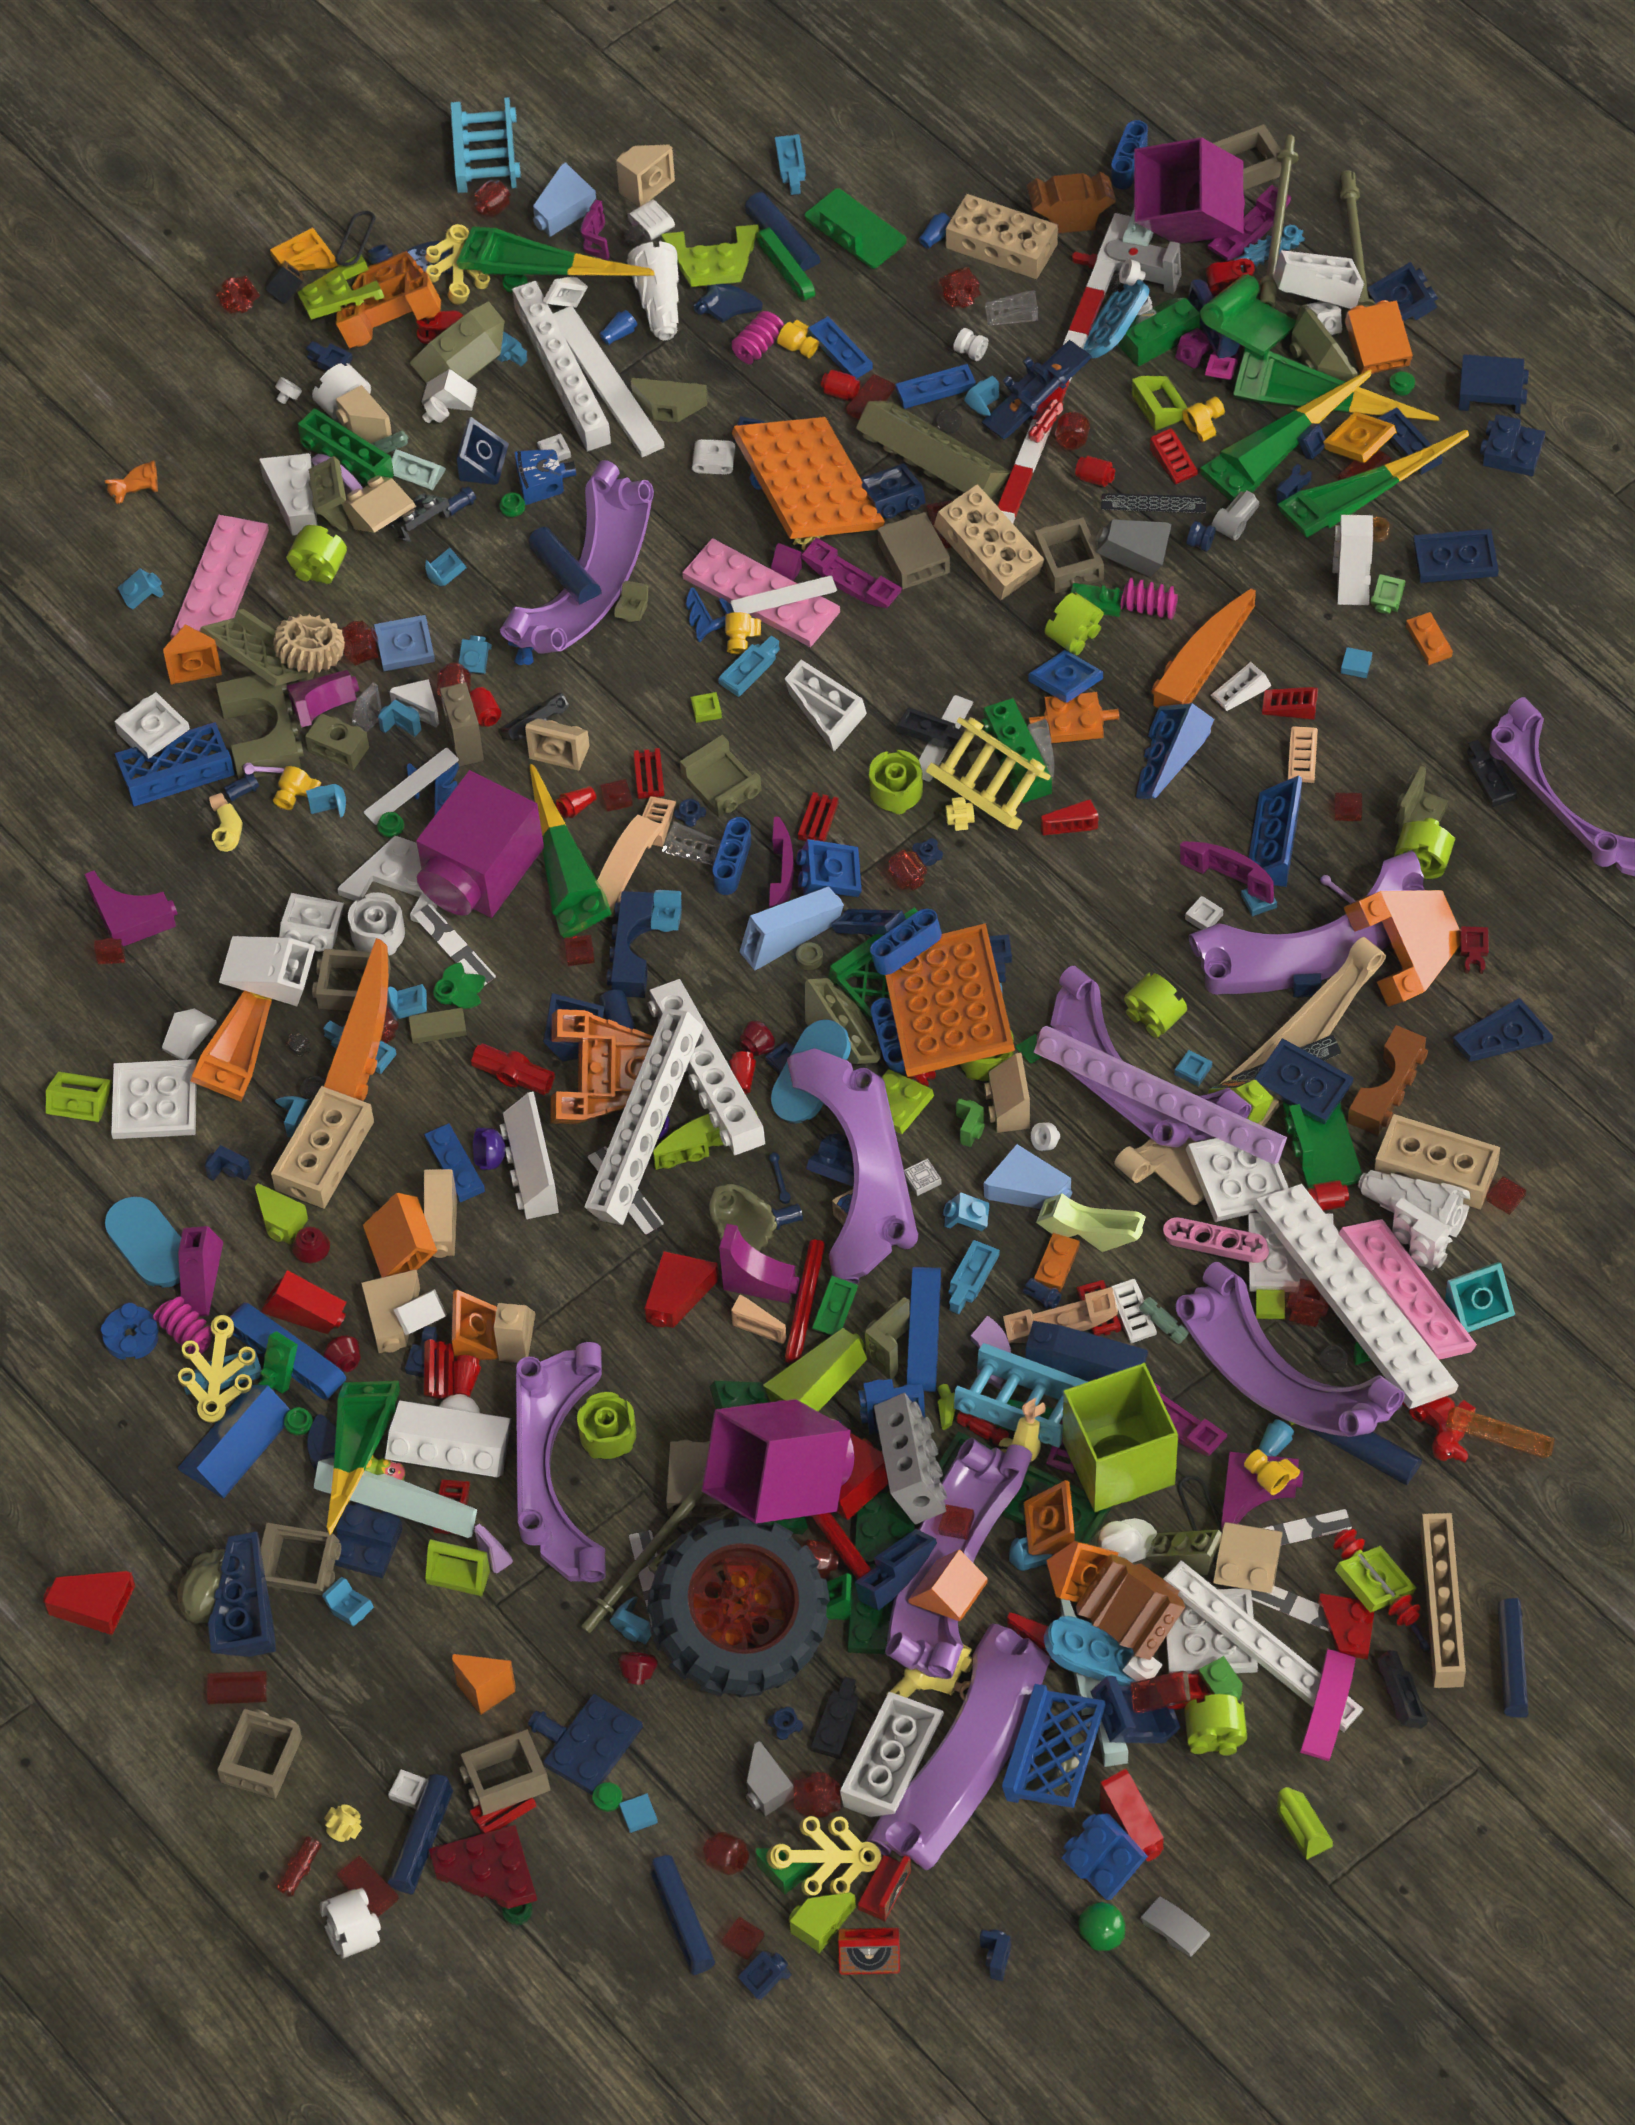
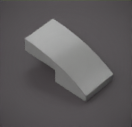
M1159 1897L1141 1917L1145 1926L1165 1936L1169 1945L1190 1957L1210 1936L1209 1932L1197 1921L1162 1897Z

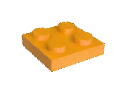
M1355 411L1323 443L1325 450L1365 463L1396 433L1394 424Z

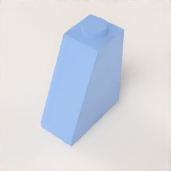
M567 163L562 164L533 206L534 224L539 230H543L551 237L590 211L589 207L596 200L595 190Z
M1018 1144L984 1182V1197L986 1199L1037 1209L1042 1208L1045 1199L1061 1193L1070 1199L1072 1195L1071 1178Z

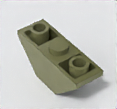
M647 378L631 379L633 397L653 420L680 422L708 404L707 385L650 380Z
M1219 1530L1157 1533L1156 1537L1152 1540L1146 1558L1171 1570L1182 1560L1199 1575H1208L1219 1552L1222 1533Z

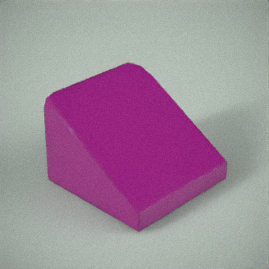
M778 543L771 570L793 581L802 569L801 552Z

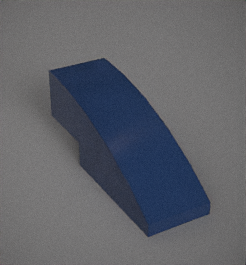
M915 1529L874 1558L876 1568L855 1581L859 1601L879 1611L893 1600L909 1584L929 1558L937 1544L936 1538Z

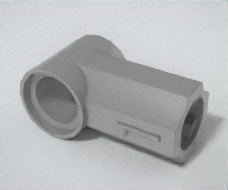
M1249 491L1240 492L1226 510L1222 508L1218 511L1212 526L1221 534L1237 540L1243 533L1248 519L1258 509L1259 500Z

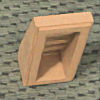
M1291 727L1288 780L1299 775L1302 777V782L1314 783L1317 728ZM1295 748L1311 749V750H1295ZM1294 759H1310V761L1294 760ZM1294 768H1307L1310 771H1296Z
M650 796L642 817L661 821L659 824L662 825L652 845L663 847L676 807V801ZM654 806L666 807L667 810H666V809H661V808H655ZM652 812H654V813H659V814H665V815H664V816L653 815Z
M739 1295L731 1310L732 1325L784 1344L786 1341L785 1324L746 1297Z

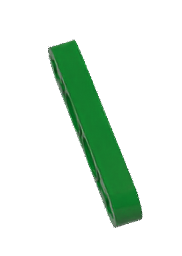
M767 227L757 232L756 236L761 249L798 298L804 302L815 297V289L812 282L773 230Z

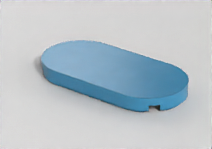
M1137 280L1132 286L1124 284V290L1120 293L1118 290L1114 292L1093 323L1083 348L1092 358L1100 357L1109 352L1121 341L1150 292L1149 287L1142 280Z
M819 1020L804 1030L791 1055L815 1048L847 1060L851 1051V1042H849V1035L843 1026L832 1020ZM786 1062L772 1090V1107L776 1114L785 1121L794 1124L802 1123L801 1121L810 1120L816 1116L824 1103L812 1094L793 1088L788 1063Z
M128 1197L115 1203L106 1215L105 1227L107 1234L140 1279L150 1286L157 1285L162 1288L172 1287L180 1283L178 1252L181 1237L157 1206L150 1200L142 1197Z
M1072 1616L1060 1617L1047 1627L1044 1633L1045 1647L1052 1659L1063 1668L1102 1681L1106 1676H1116L1119 1686H1142L1122 1671L1133 1655V1649L1119 1645V1642L1104 1630L1093 1626L1090 1622Z

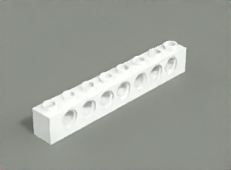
M533 281L513 288L515 310L587 452L611 444L609 423L548 304L543 301L544 296L537 282Z
M678 979L650 989L651 1001L648 1002V1007L652 1017L657 1016L659 1019L658 1025L665 1008L686 1011L703 1025L685 1072L688 1071L689 1073L688 1077L694 1091L698 1089L699 1099L703 1108L709 1109V1116L714 1128L719 1127L721 1130L720 1137L724 1146H729L735 1156L764 1145L765 1138L761 1121L681 980Z
M665 1008L584 1206L600 1221L623 1225L703 1028V1025L686 1011Z

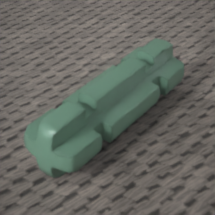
M399 431L371 444L387 454L406 446L409 438L403 431Z
M1151 1297L1146 1298L1139 1307L1140 1311L1146 1316L1149 1314L1151 1321L1166 1334L1169 1332L1171 1334L1170 1338L1176 1343H1181L1188 1336V1330L1182 1325L1178 1326L1176 1324L1178 1321L1162 1307L1158 1308L1156 1306L1158 1303Z

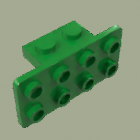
M839 188L833 190L805 213L806 221L872 269L880 266L907 243L906 236Z
M1283 1102L1282 1105L1286 1115V1130L1288 1134L1292 1135L1293 1153L1295 1157L1299 1158L1307 1188H1312L1313 1184L1340 1180L1342 1185L1359 1183L1362 1172L1341 1104H1338L1324 1125L1302 1113L1300 1104L1290 1106Z

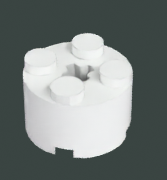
M341 363L329 369L321 377L320 380L323 383L319 389L315 386L312 397L331 418L340 423L336 415V410H338L336 399L360 385L370 394L371 386L350 364L347 363V366H344Z
M369 893L365 895L364 899L360 901L357 899L351 905L348 912V922L355 948L358 951L371 952L377 938L387 945L388 955L394 954L405 936L402 910L400 905L395 902V899L385 893Z
M363 1888L353 1889L320 1902L321 1916H328V1925L325 1926L327 1935L337 1955L341 1954L342 1959L374 1947L380 1942L377 1931L381 1930L380 1923L375 1913H369L366 1906L369 1904Z

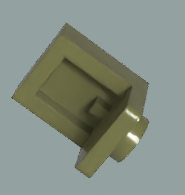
M624 581L622 584V596L615 607L614 617L622 618L628 622L640 621L647 609L649 586L643 583Z

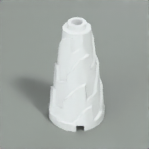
M649 242L634 248L628 254L629 260L627 259L628 265L651 268L654 275L652 276L632 275L635 289H638L642 307L646 310L651 331L660 340H670L677 333L678 323L677 303L679 300L677 282L679 279L677 251L669 243L659 242L660 247H654L653 242Z
M1373 1170L1363 1173L1359 1180L1358 1187L1361 1189L1362 1195L1379 1203L1381 1207L1394 1213L1395 1205L1403 1198L1447 1225V1239H1449V1243L1452 1240L1448 1236L1457 1237L1466 1220L1469 1206L1463 1204V1199L1470 1200V1193L1461 1187L1446 1183H1431L1420 1179L1415 1180L1395 1173L1390 1175Z

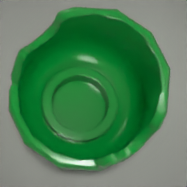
M1096 1902L1087 1906L1080 1914L1078 1920L1080 1934L1090 1944L1092 1949L1109 1951L1119 1946L1125 1938L1126 1925L1119 1909L1113 1904Z

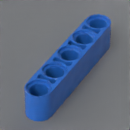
M913 1267L907 1385L922 1384L923 1391L936 1392L941 1268Z
M242 1303L230 1316L234 1324L232 1335L247 1346L255 1349L264 1358L269 1335L276 1331L298 1344L291 1377L321 1399L328 1400L346 1381V1376L336 1365L249 1303Z

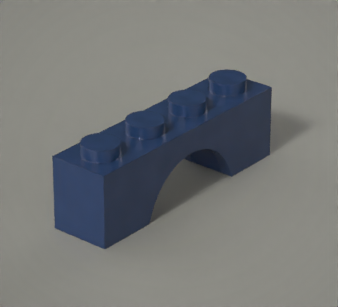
M622 891L621 901L615 904V918H618V924H613L612 940H616L615 947H610V963H613V969H608L607 985L612 986V990L624 991L626 997L645 998L647 963L646 960L636 956L630 950V946L639 935L653 930L651 929V918L654 909V893Z

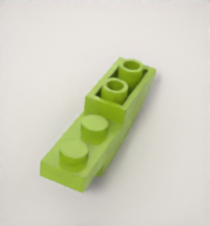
M709 1114L680 1127L653 1150L656 1170L672 1168L677 1164L689 1161H700L705 1157H709L710 1146L724 1145L720 1137L721 1130L719 1127L714 1128Z

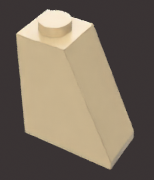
M452 1169L424 1170V1216L437 1249L433 1256L437 1258L455 1256L457 1193Z
M417 1270L363 1282V1293L378 1352H395L400 1348L406 1347L409 1334L405 1335L394 1309L418 1297L420 1284Z
M498 1303L494 1333L499 1361L518 1363L522 1358L529 1356L535 1312L526 1305Z

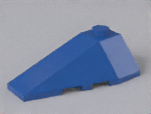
M1193 703L1159 707L1149 731L1148 737L1152 739L1151 747L1145 750L1144 757L1148 761L1147 766L1142 769L1136 794L1138 799L1156 798L1210 735V728L1214 719Z

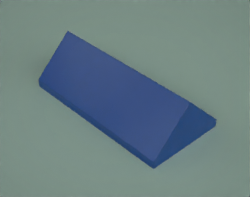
M1299 775L1259 793L1249 859L1253 860L1268 873L1273 880L1274 886L1287 887L1301 801L1302 777Z
M252 1385L251 1390L242 1393L225 1412L224 1417L213 1426L178 1467L179 1471L224 1499L285 1427L284 1417L290 1409L268 1385Z

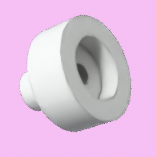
M1132 259L1125 260L1119 274L1120 282L1132 286L1137 280L1143 281L1145 272L1140 270V263Z
M280 377L275 385L281 391L276 399L283 404L287 402L289 397L297 400L302 392L298 386Z
M432 396L424 403V408L427 412L422 417L427 423H430L433 419L441 423L449 416L448 409L438 398Z
M1049 1122L1038 1123L1031 1131L1032 1144L1040 1151L1054 1149L1060 1139L1059 1131Z

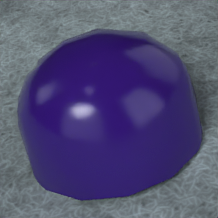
M476 1128L473 1140L474 1163L477 1166H482L480 1167L481 1170L496 1169L505 1157L506 1146L503 1137L495 1129Z

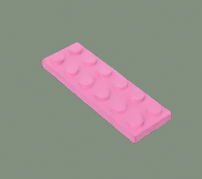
M224 515L218 516L171 632V640L185 624L200 631L201 626L235 617L268 534V524Z
M713 538L683 571L684 580L718 598L725 599L730 604L732 600L797 584ZM817 596L750 613L749 615L811 647L840 613V606L822 596Z
M1383 1219L1342 1227L1338 1234L1379 1282L1439 1360L1473 1351L1477 1344Z

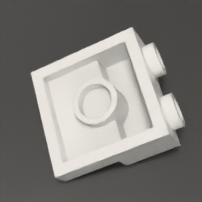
M156 692L148 698L141 700L137 706L120 715L115 721L117 734L132 748L137 747L148 759L190 729L189 723Z
M291 893L281 922L279 938H292L315 945V951L319 952L324 951V949H333L344 903Z
M1401 1198L1395 1205L1393 1234L1399 1242L1410 1245L1409 1255L1417 1265L1425 1266L1431 1271L1435 1267L1440 1268L1447 1257L1445 1250L1449 1243V1239H1447L1448 1226Z

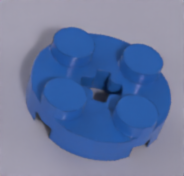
M127 1303L122 1308L113 1311L101 1326L106 1349L111 1355L119 1359L126 1360V1357L134 1356L135 1359L142 1358L149 1354L158 1342L159 1331L157 1322L153 1319V1314L145 1308L137 1307L133 1303ZM127 1329H135V1336H124Z

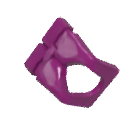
M594 200L589 207L590 211L586 213L580 229L582 237L585 238L583 248L587 254L608 260L607 240L598 236L605 226L602 201ZM593 243H596L602 250L590 247Z

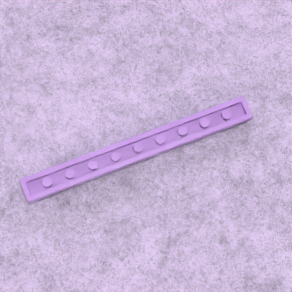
M1048 1026L1042 1027L1034 1053L1271 1164L1279 1162L1287 1137Z

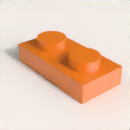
M1431 612L1406 621V627L1428 665L1452 657L1453 650Z
M1053 1233L1034 1279L1051 1289L1057 1288L1058 1292H1061L1080 1247V1241Z

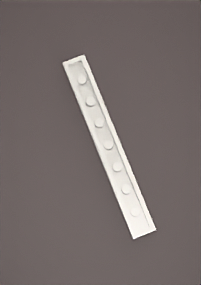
M573 306L553 313L575 359L640 456L644 457L664 448V441Z
M1181 1560L1164 1578L1165 1581L1180 1591L1178 1596L1189 1607L1313 1707L1321 1674ZM1349 1696L1347 1697L1339 1727L1342 1732H1345L1363 1711V1708Z

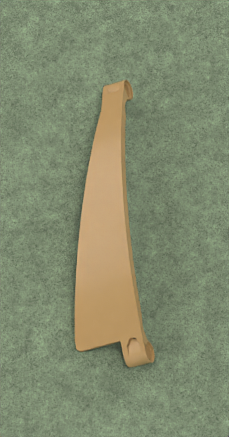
M1366 937L1357 940L1350 949L1348 958L1339 971L1262 1047L1221 1083L1232 1080V1076L1266 1063L1282 1038L1301 1048L1329 1036L1358 990L1384 962L1386 955ZM1272 1096L1273 1101L1264 1120L1257 1124L1265 1126L1283 1101ZM1171 1129L1169 1130V1133H1168V1138H1169V1139H1170L1171 1136H1172V1130H1171ZM1190 1137L1178 1148L1160 1145L1151 1138L1137 1149L1131 1146L1126 1147L1115 1160L1114 1165L1134 1183L1142 1181L1155 1172L1191 1205H1196L1205 1198L1186 1152L1188 1144L1196 1143Z

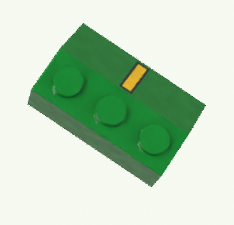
M1170 298L1146 313L1135 317L1117 345L1139 367L1179 345L1181 336L1196 328L1200 329V313L1186 298Z

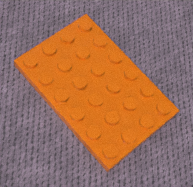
M826 417L734 426L732 435L790 539L878 530V528L884 526L885 521L880 513H877V509L871 504L866 490L861 486L862 480Z
M986 923L942 934L937 943L894 973L885 975L907 1077L1015 1051Z

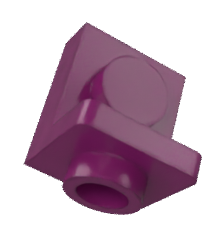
M1196 328L1181 336L1175 358L1192 368H1197L1202 355L1213 349L1204 331Z

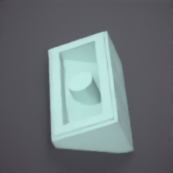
M397 449L392 457L394 476L431 490L435 488L446 469Z

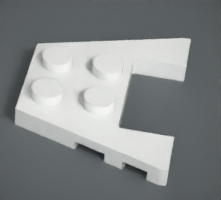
M394 836L338 888L339 896L354 901L363 899L373 881L417 896L419 899L410 914L411 920L415 922L418 921L414 914L426 905L431 904L435 910L437 908V904L424 894L417 883V874L421 870L417 843L398 836Z

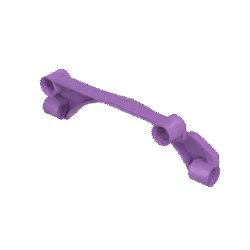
M1525 697L1516 700L1510 706L1508 714L1500 718L1498 726L1491 733V755L1496 759L1503 760L1592 853V860L1595 864L1608 867L1616 863V867L1622 873L1635 876V839L1615 835L1589 824L1568 809L1555 795L1545 778L1539 758V738L1544 718Z
M1076 966L1068 967L1060 977L1059 984L1062 988L1056 997L1051 1020L1052 1029L1122 1061L1110 1040L1104 1023L1098 984ZM1062 1066L1160 1145L1178 1148L1189 1137L1196 1142L1216 1138ZM1230 1088L1199 1096L1244 1118H1247L1251 1112V1105ZM1171 1129V1130H1172V1136H1171V1138L1169 1139V1138H1168V1133H1169V1130Z
M813 1048L791 1055L787 1059L793 1088L812 1094L826 1104L836 1115L849 1140L854 1163L853 1196L845 1224L830 1251L829 1261L833 1276L858 1284L860 1281L859 1277L867 1275L892 1252V1245H896L901 1249L913 1247L918 1240V1232L884 1080L867 1068H859L853 1071L852 1064L849 1061ZM903 1230L902 1235L898 1238L899 1233Z
M593 1342L581 1343L576 1346V1350L563 1351L541 1362L535 1357H524L517 1363L516 1367L517 1493L520 1537L528 1545H540L541 1558L569 1581L599 1582L606 1576L605 1548L585 1536L567 1517L554 1492L550 1472L553 1444L564 1418L574 1404L599 1381L602 1375L601 1346ZM528 1373H535V1375L530 1377L525 1376ZM529 1525H537L535 1529L526 1528Z

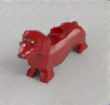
M1448 1396L1409 1409L1403 1401L1402 1405L1409 1410L1411 1417L1415 1421H1425L1437 1430L1438 1434L1432 1443V1451L1436 1459L1447 1461L1453 1458L1464 1463L1468 1461L1467 1451L1458 1442L1465 1435L1466 1425L1472 1424V1416L1476 1410L1475 1407L1465 1400L1456 1406Z

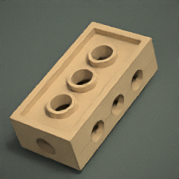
M966 194L946 228L947 249L1034 279H1038L1058 245L1057 224Z
M978 484L938 511L934 527L1000 601L1040 573L1044 558Z
M321 1086L271 1172L275 1190L325 1209L374 1123L371 1104Z
M1393 1114L1376 1157L1375 1171L1390 1175L1395 1173L1415 1180L1420 1179L1431 1183H1446L1461 1187L1470 1193V1200L1464 1198L1463 1204L1481 1210L1498 1166L1500 1147Z

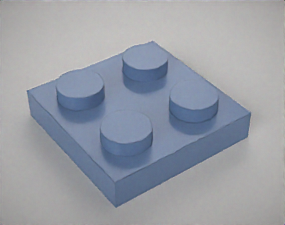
M426 615L374 624L383 671L435 662Z

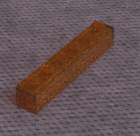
M1458 1407L1449 1410L1445 1426L1542 1458L1552 1455L1555 1438Z

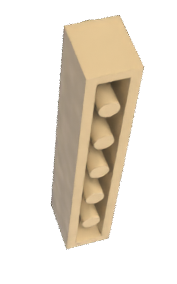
M1452 1513L1422 1514L1420 1531L1434 1688L1463 1687L1466 1669Z

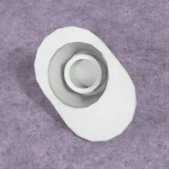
M1136 1518L1109 1522L1097 1532L1091 1545L1116 1551L1119 1557L1126 1558L1133 1563L1146 1558L1152 1540L1157 1535V1531L1148 1522Z

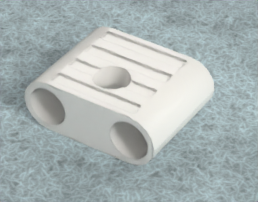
M653 199L628 214L630 223L648 241L654 240L675 227L672 217Z
M697 440L694 447L693 471L706 474H730L733 471L735 444L724 440Z

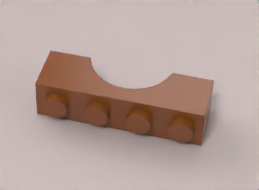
M1395 1026L1384 1046L1383 1061L1390 1067L1393 1076L1381 1086L1361 1088L1349 1108L1348 1124L1379 1136L1383 1127L1388 1128L1393 1117V1108L1401 1105L1405 1095L1403 1090L1406 1085H1412L1417 1073L1415 1070L1417 1065H1422L1427 1057L1428 1050L1425 1049L1426 1037L1400 1026Z

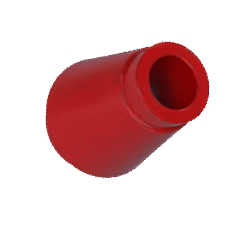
M588 786L560 794L555 803L563 818H574L595 801L597 797L593 788Z
M735 1052L732 1054V1059L729 1060V1066L744 1093L748 1094L751 1092L756 1060L750 1052Z
M459 1355L457 1357V1361L453 1363V1395L464 1394L470 1398L481 1370L478 1358L470 1355Z

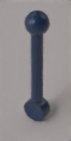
M772 1152L769 1155V1160L773 1163L781 1192L780 1202L788 1204L791 1201V1196L786 1192L778 1163L780 1156L778 1153Z
M1416 1622L1411 1624V1627L1420 1643L1422 1651H1430L1427 1640L1423 1638Z

